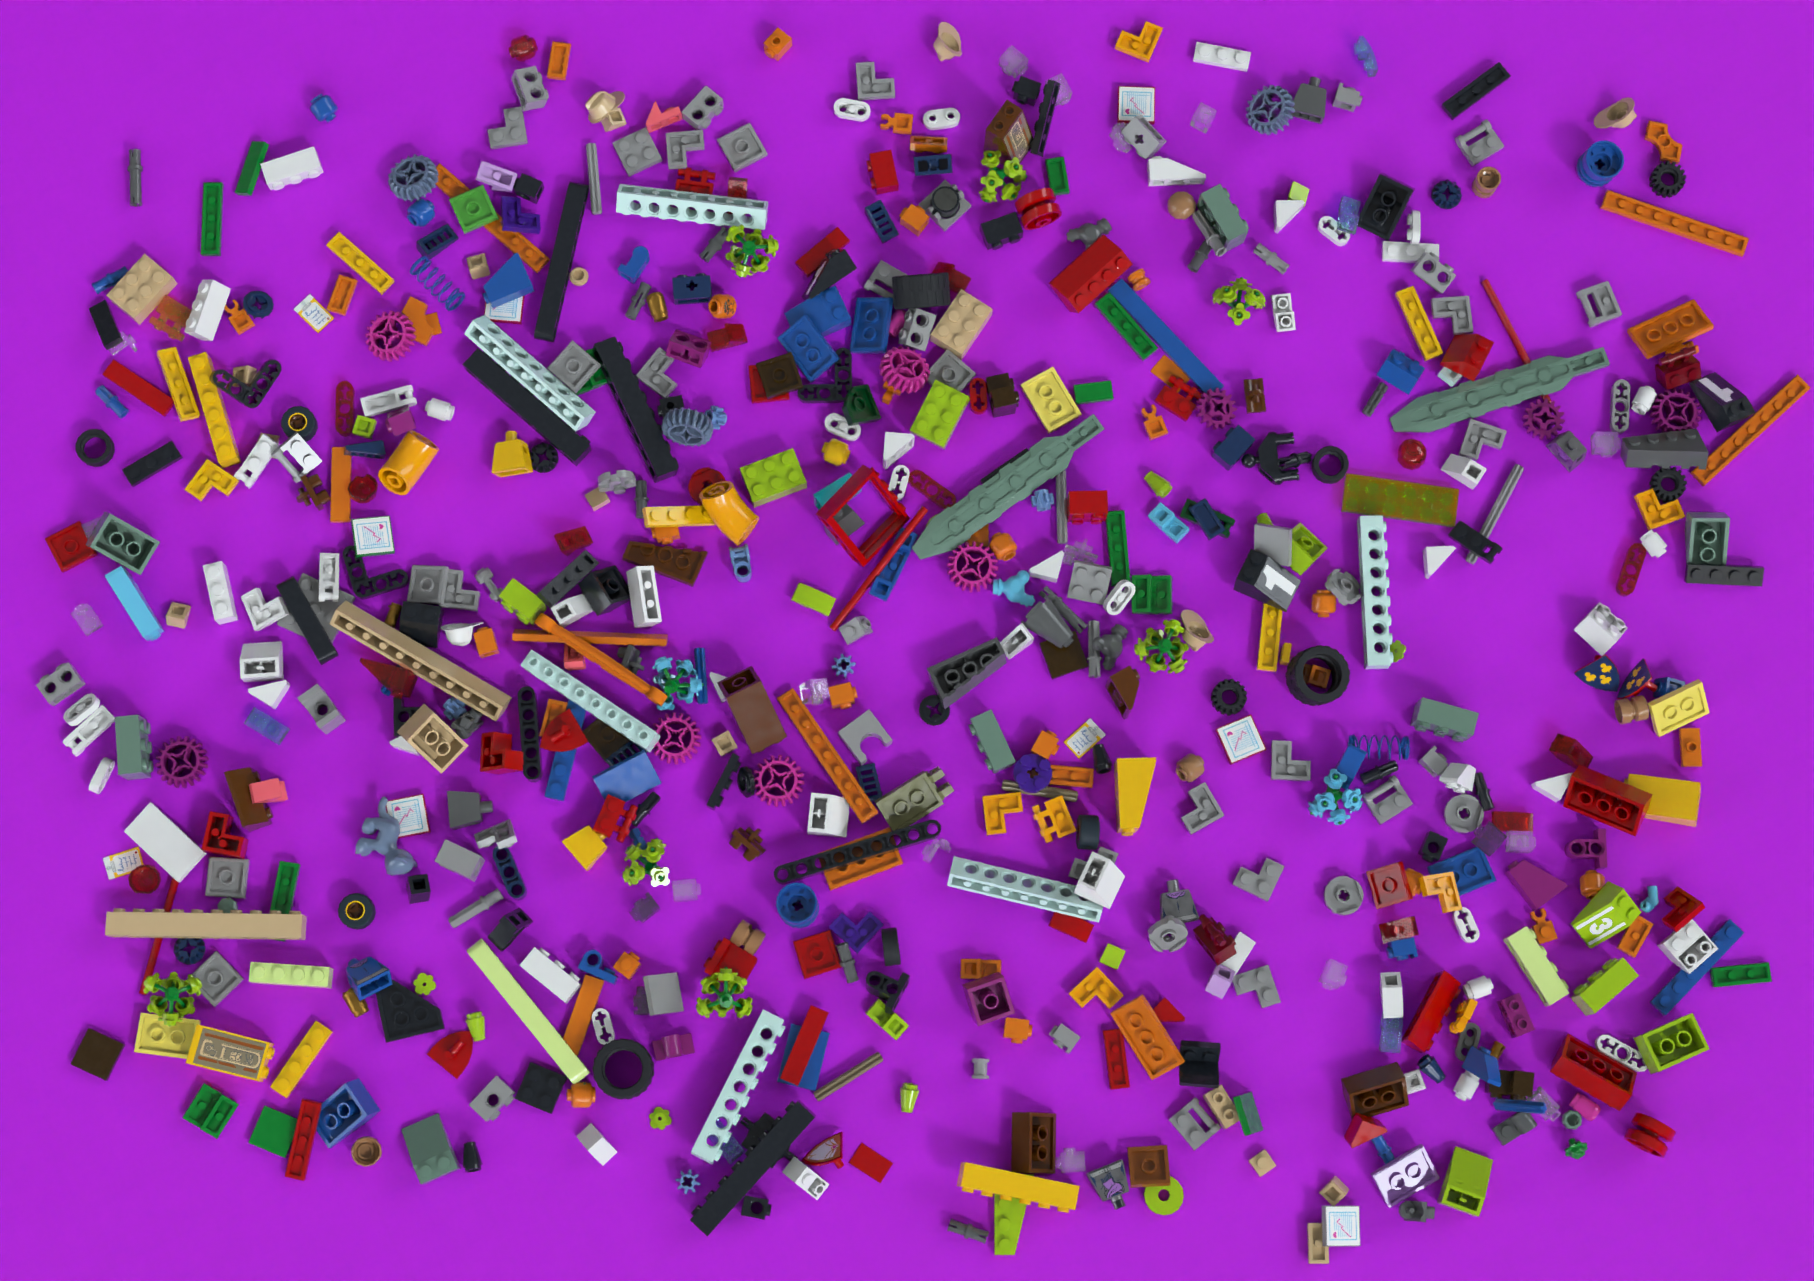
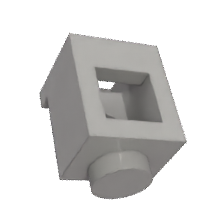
M1339 83L1332 106L1354 112L1356 106L1360 107L1363 96L1352 87L1345 88L1343 83Z
M1433 746L1418 761L1434 778L1438 775L1441 776L1449 765L1444 755L1435 752L1436 746Z
M1062 1023L1059 1027L1055 1025L1049 1033L1051 1038L1054 1039L1053 1043L1061 1049L1063 1047L1067 1048L1065 1051L1067 1054L1071 1052L1080 1039V1036Z

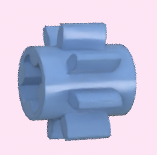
M711 406L710 410L705 411L704 415L709 416V419L712 420L713 429L720 430V425H725L727 415L723 412L724 408Z
M1048 489L1035 491V496H1031L1032 507H1036L1037 511L1050 510L1051 505L1054 504L1053 493L1049 494Z
M842 653L841 658H834L836 665H833L832 669H837V677L842 674L846 678L848 673L854 674L851 667L856 666V663L850 662L851 655L846 658ZM842 662H845V664L848 665L846 666V670H843L842 667H839L841 666Z
M451 697L443 705V708L446 709L443 714L450 720L453 718L457 720L467 712L464 708L467 704Z
M689 1169L688 1174L681 1171V1179H676V1181L680 1182V1186L677 1189L684 1188L685 1194L688 1193V1189L696 1192L694 1186L701 1184L696 1182L695 1179L699 1175H691V1169ZM685 1177L693 1178L691 1187L683 1185Z

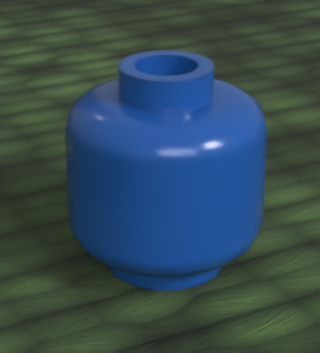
M320 94L310 101V110L318 121L326 120L328 123L336 117L335 113L338 107L329 95Z
M416 200L407 209V218L414 226L424 227L435 217V207L429 200Z

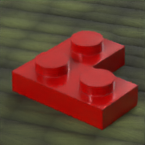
M1677 886L1663 898L1665 903L1672 907L1673 910L1663 917L1662 921L1664 925L1677 933L1705 909L1703 902Z

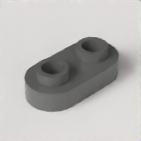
M1467 1023L1465 1029L1459 1033L1455 1055L1460 1061L1464 1062L1466 1058L1461 1053L1463 1048L1469 1052L1471 1046L1478 1047L1481 1030L1475 1023ZM1468 1029L1473 1032L1471 1037L1466 1033Z

